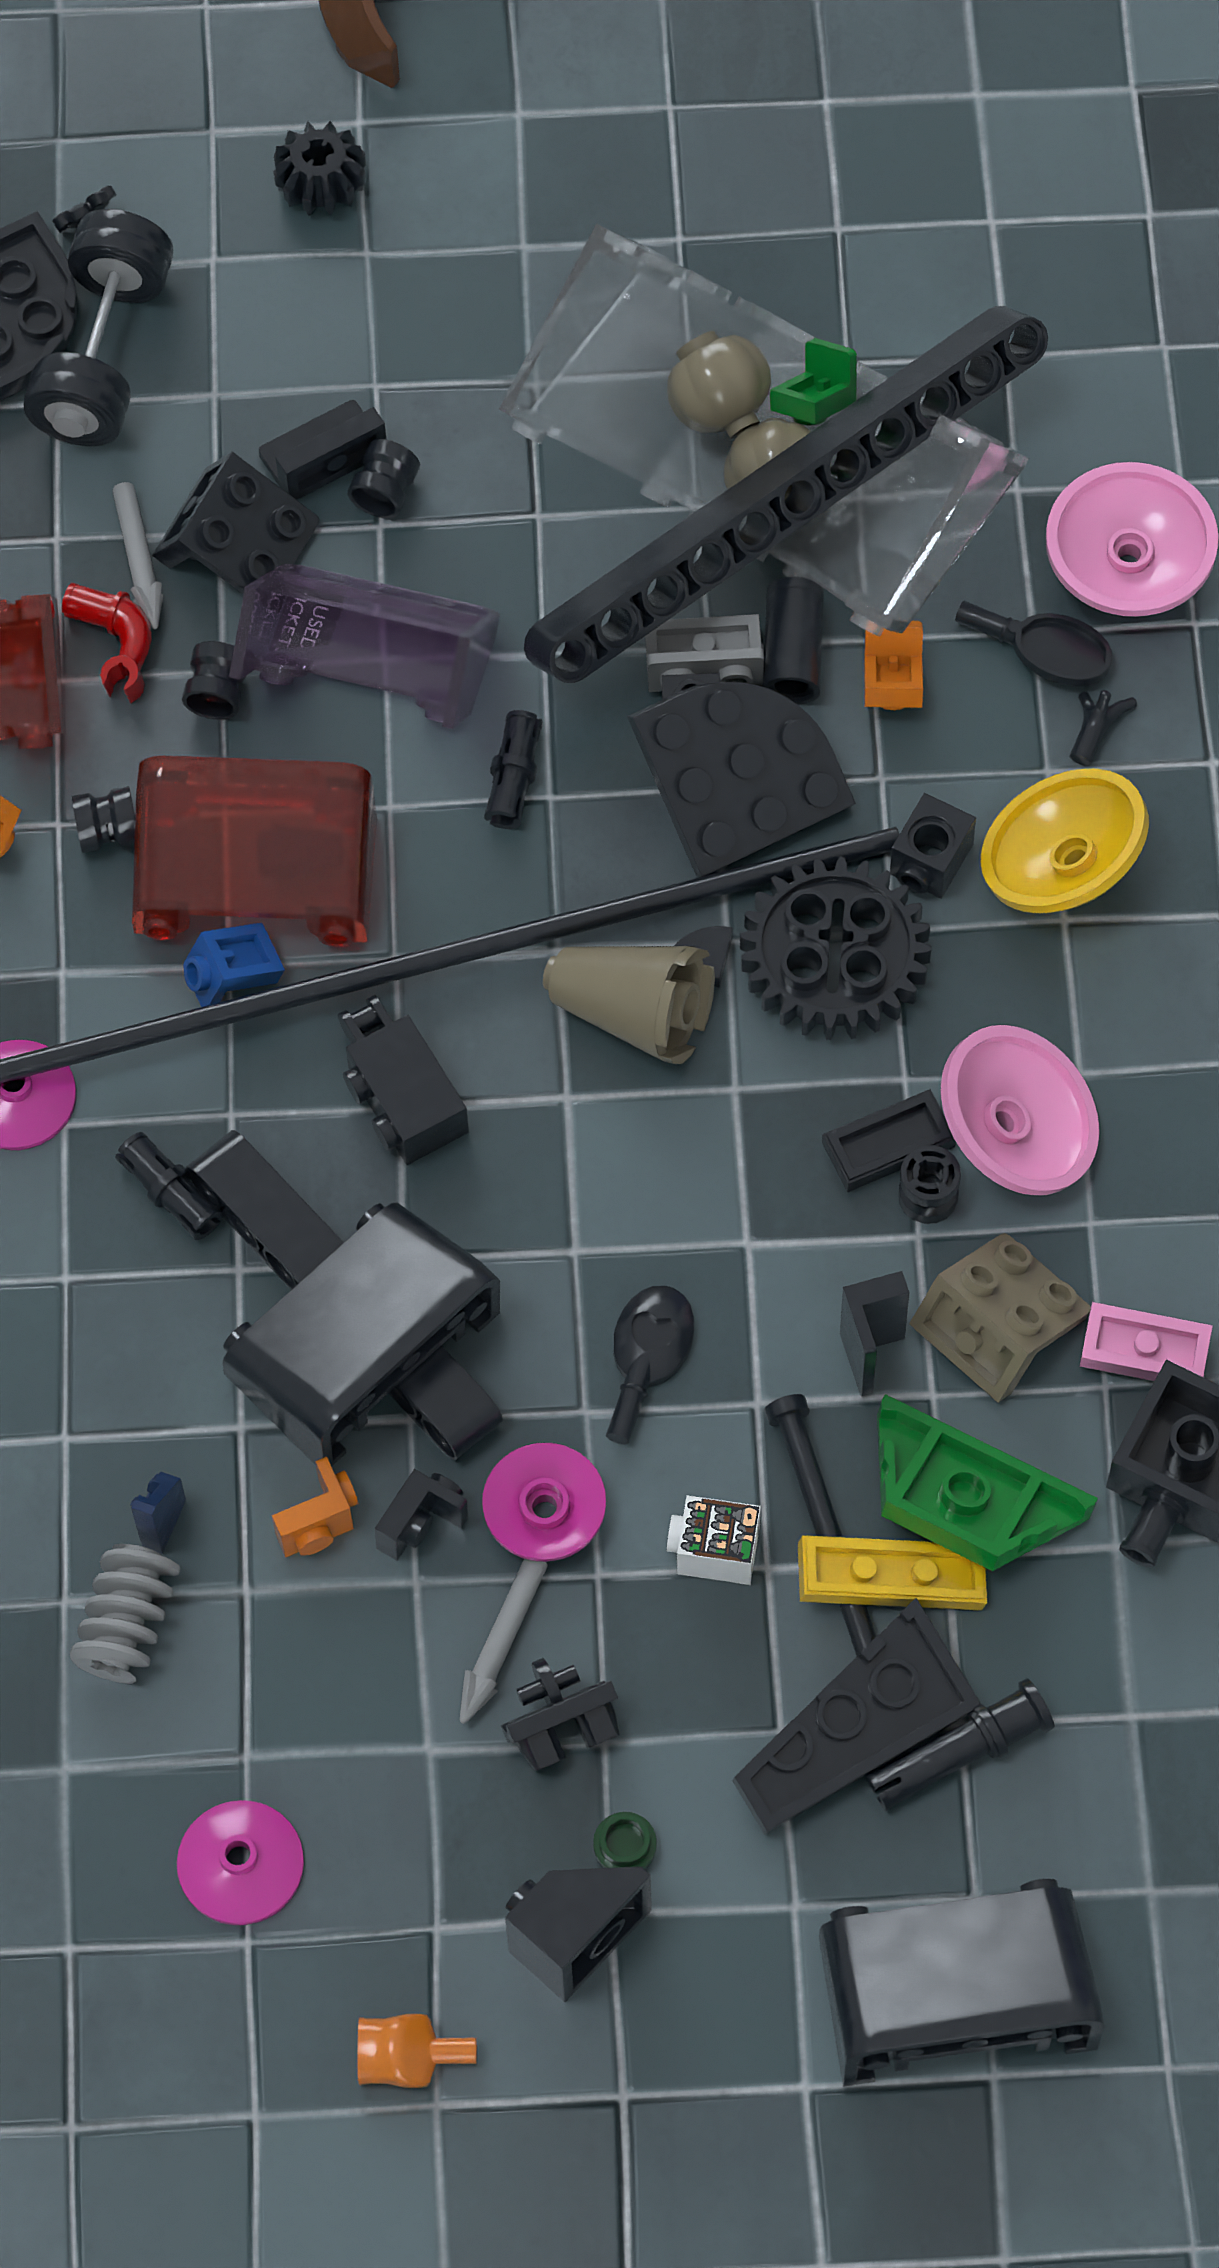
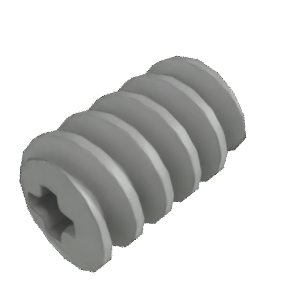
M121 1543L115 1544L112 1547L113 1550L106 1551L101 1556L100 1566L104 1573H100L94 1578L92 1586L97 1596L90 1597L86 1602L85 1612L89 1619L83 1620L78 1626V1637L82 1642H77L71 1647L70 1659L78 1668L92 1675L114 1682L132 1684L136 1682V1677L129 1672L130 1667H148L151 1662L149 1656L136 1649L137 1644L153 1645L158 1640L157 1633L145 1627L144 1623L145 1621L161 1622L166 1616L164 1610L151 1603L152 1598L168 1599L173 1594L172 1588L160 1581L159 1577L160 1575L176 1576L181 1568L177 1563L154 1550L138 1545Z

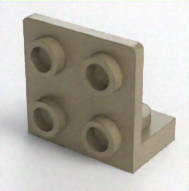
M1002 1233L938 1274L909 1325L999 1403L1012 1394L1036 1353L1085 1321L1090 1314L1091 1306L1077 1295L1069 1284L1061 1281L1031 1255L1024 1245L1015 1241L1010 1235Z

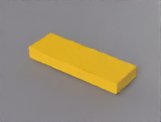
M802 1535L798 1542L800 1602L907 1607L917 1598L922 1608L983 1610L987 1604L985 1567L935 1542Z

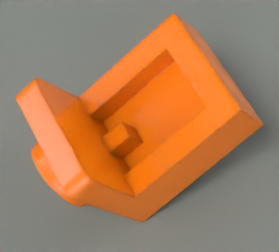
M869 620L866 622L864 648L865 707H881L886 710L922 708V622Z
M327 1456L315 1461L318 1480L324 1494L272 1515L275 1534L285 1558L298 1552L304 1556L320 1552L332 1544L334 1537L354 1529L350 1508L359 1504L356 1493L346 1471L343 1470L335 1474Z

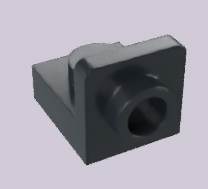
M414 1468L374 1528L376 1548L398 1561L408 1545L416 1548L426 1536L433 1522V1516L429 1514L430 1511L453 1525L462 1528L468 1518L467 1500L462 1496L464 1494L462 1489L452 1480L441 1474L433 1473L431 1477H428Z

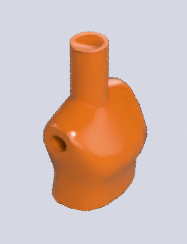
M403 2014L384 2019L359 2017L358 2084L360 2086L382 2083L403 2088H425L430 2084L436 2064H477V2038H436L431 2019L426 2014Z

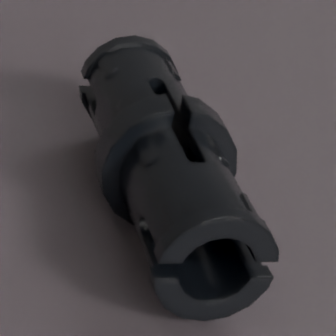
M513 710L506 715L504 735L499 754L495 755L491 762L490 773L493 776V784L484 819L486 821L490 820V824L498 828L515 829L521 825L526 792L529 784L535 781L537 765L534 763V755L543 720L541 718L537 719L538 715L532 712Z
M137 1132L123 1142L118 1149L120 1153L115 1156L116 1160L143 1184L144 1188L148 1191V1199L156 1207H164L171 1213L194 1240H201L216 1229L221 1222L219 1219L223 1218V1212L190 1181L191 1174L183 1165H174L144 1132Z

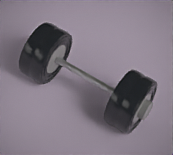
M101 209L86 214L76 228L74 240L68 254V268L79 284L102 297L85 355L67 352L53 353L42 357L36 363L23 403L24 412L29 421L39 430L55 439L81 446H100L112 442L121 432L131 398L130 386L117 370L97 360L96 355L113 300L126 303L147 302L156 298L165 286L173 259V244L167 233L147 218L123 210Z

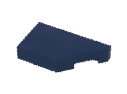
M160 1471L159 1474H156L149 1481L147 1496L139 1495L135 1497L130 1506L142 1547L163 1554L186 1502L181 1478Z

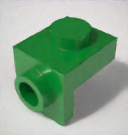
M818 338L807 341L805 343V372L770 389V411L793 417L794 422L802 425L812 426L824 423L828 417L845 409L857 400V353L852 348Z

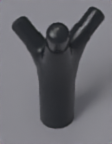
M1102 690L1096 704H1094L1088 692L1080 693L1078 698L1083 707V723L1070 752V759L1080 765L1089 766L1109 726L1123 712L1137 706V701L1134 697L1120 700L1109 706L1108 704L1111 699L1109 691Z

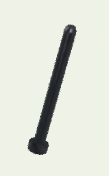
M793 1394L772 1401L764 1410L769 1425L780 1426L816 1536L843 1537L803 1420L810 1413L806 1397L802 1394ZM839 1604L856 1656H858L876 1637L866 1605Z

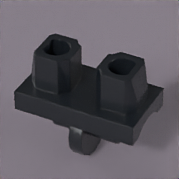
M541 1658L531 1663L536 1681L517 1688L516 1692L523 1707L542 1698L545 1699L547 1705L500 1725L507 1742L517 1743L521 1754L532 1770L537 1771L566 1758L553 1726L569 1719H575L584 1743L588 1748L620 1735L616 1714L611 1704V1701L618 1699L612 1681H601L563 1698L560 1690L580 1682L575 1666L571 1665L552 1673L546 1660Z

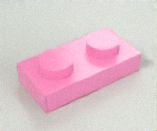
M1092 1302L1080 1367L1155 1381L1167 1359L1203 1377L1213 1325Z

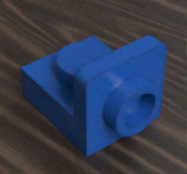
M262 922L201 932L183 963L186 984L191 991L195 992L201 1007L221 1002L227 991L276 984L285 971Z

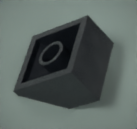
M642 1867L549 1870L537 1884L531 1879L526 1881L511 1896L505 1907L509 1911L505 1916L509 1952L560 1999L566 2002L652 1911L651 1875Z

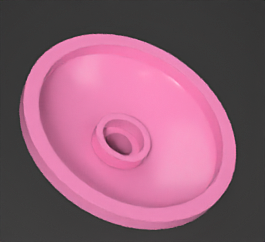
M1137 462L1104 465L1076 478L1056 499L1049 514L1046 528L1048 559L1054 573L1064 587L1087 605L1103 612L1121 616L1158 614L1187 601L1196 594L1208 579L1213 569L1218 549L1217 523L1209 504L1202 494L1191 483L1172 471L1155 465ZM1130 555L1135 557L1138 561L1125 562L1122 561L1120 557Z
M1009 1025L982 1028L969 1035L953 1049L942 1073V1107L948 1127L956 1143L978 1170L997 1184L1027 1195H1048L1059 1192L1072 1185L1085 1174L1093 1162L1098 1147V1114L1092 1094L1084 1078L1061 1050L1036 1033Z

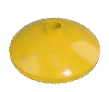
M1076 769L1043 779L1016 796L999 813L990 826L981 850V869L984 879L993 894L1001 902L1023 912L1051 913L1084 905L1116 885L1137 860L1148 834L1149 814L1147 806L1139 791L1128 779L1108 770Z

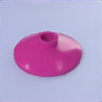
M29 1040L1 1042L0 1059L48 1046ZM69 1066L17 1079L25 1082L22 1089L17 1092H8L4 1089V1086L9 1082L0 1084V1149L25 1150L39 1146L52 1139L65 1127L76 1103V1085Z
M534 1443L510 1452L493 1468L486 1480L483 1491V1514L487 1527L493 1537L509 1552L532 1561H556L579 1552L596 1536L605 1516L606 1493L597 1469L581 1453L560 1444ZM541 1502H549L556 1507V1512L548 1518L537 1516L533 1510Z
M230 1801L214 1806L201 1814L184 1834L177 1855L178 1878L187 1899L203 1915L217 1922L229 1925L253 1924L275 1915L288 1904L296 1893L304 1869L302 1845L294 1827L277 1810L254 1801ZM235 1847H244L250 1851L249 1859L242 1865H233L227 1861L228 1853Z

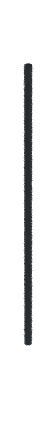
M896 826L3 1058L0 1059V1084L769 884L773 876L783 880L791 878V868L794 864H797L805 874L813 872L815 858L820 857L825 868L836 866L839 857H845L846 863L888 853L892 851V846L900 833Z

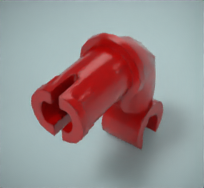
M70 583L62 600V613L67 618L107 628L108 633L112 636L119 635L120 653L104 663L100 676L109 697L113 693L115 684L128 676L129 679L123 690L129 702H134L140 698L145 687L140 670L148 655L152 640L150 621L142 608L131 601L130 595L125 591H119L114 595L76 583Z

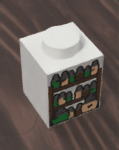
M687 1495L684 1515H672L668 1534L667 1552L677 1553V1574L751 1585L760 1529L761 1506Z

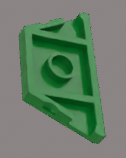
M885 1394L877 1413L882 1517L991 1571L1006 1565L1090 1519L1098 1500L1097 1497Z

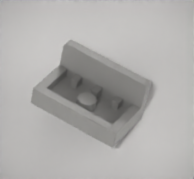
M759 614L669 619L645 636L649 692L662 691V675L720 673V682H740L763 686L764 654L761 648Z

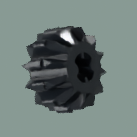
M331 120L322 130H315L313 125L307 121L303 134L288 130L285 145L276 146L274 153V182L278 187V191L284 192V199L288 202L289 207L303 203V209L308 216L317 207H324L332 216L335 210V203L338 202L352 206L355 198L354 192L363 190V185L365 184L364 167L366 166L364 151L361 149V146L355 145V138L350 130L336 134V127H334Z

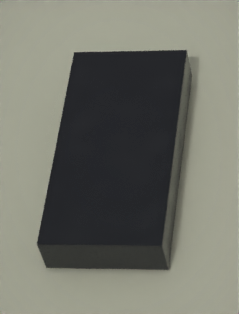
M931 1089L822 1134V1144L847 1192L901 1170L904 1158L918 1147L936 1145L949 1150L956 1146V1141L948 1127L946 1118Z

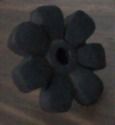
M112 185L105 186L88 196L85 202H81L70 210L56 215L52 222L59 233L68 228H77L79 222L86 214L104 209L110 203V199L117 194Z

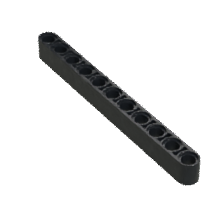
M995 306L986 310L537 621L529 629L524 640L526 658L532 665L562 682L576 683L586 678L1036 364L1043 357L1047 349L1048 333L1042 321L1006 306ZM1014 331L1013 338H1012L1011 342L1009 343L1010 336H1011L1012 332ZM970 361V366L967 372L965 373V368L968 362ZM926 392L923 403L920 405V400L923 394ZM881 423L880 431L875 436L876 429L878 425ZM837 453L836 460L833 466L830 468L831 460L833 456ZM792 484V490L789 496L785 499V493L788 487ZM747 515V521L744 527L739 531L740 524L743 518ZM702 546L701 554L699 558L694 562V556L697 550ZM656 578V585L653 591L647 595L651 582ZM611 610L607 623L601 627L605 614ZM565 642L562 654L555 659L558 647Z

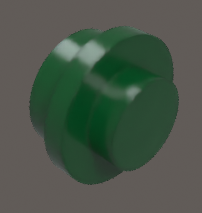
M618 1812L605 1818L597 1827L593 1839L594 1853L603 1868L642 1867L646 1869L656 1854V1834L652 1825L642 1816L632 1812Z

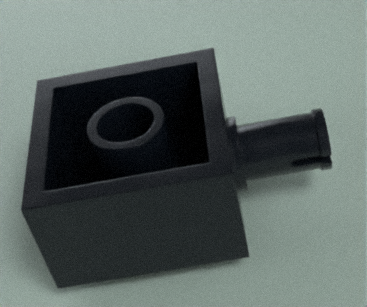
M1167 1359L1111 1462L1106 1488L1142 1505L1128 1535L1122 1541L1119 1551L1126 1558L1136 1564L1145 1567L1155 1566L1157 1557L1175 1523H1179L1215 1542L1219 1541V1385Z

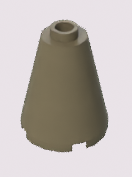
M694 946L564 947L557 956H552L548 960L543 974V986L545 990L549 991V998L553 1004L664 1062L682 1064L691 1057L696 1049L695 1046L687 1045L692 1030L704 1031L708 1022L714 995L715 973L713 966L703 964L702 959L710 956L708 951Z

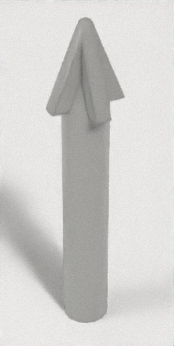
M122 482L115 485L112 492L134 587L131 588L135 598L133 602L142 608L150 621V626L153 629H157L164 594H161L162 583L156 582L135 487L132 483Z
M523 1560L473 1671L465 1670L460 1709V1722L462 1724H465L498 1692L494 1689L497 1685L495 1680L548 1565L546 1562Z

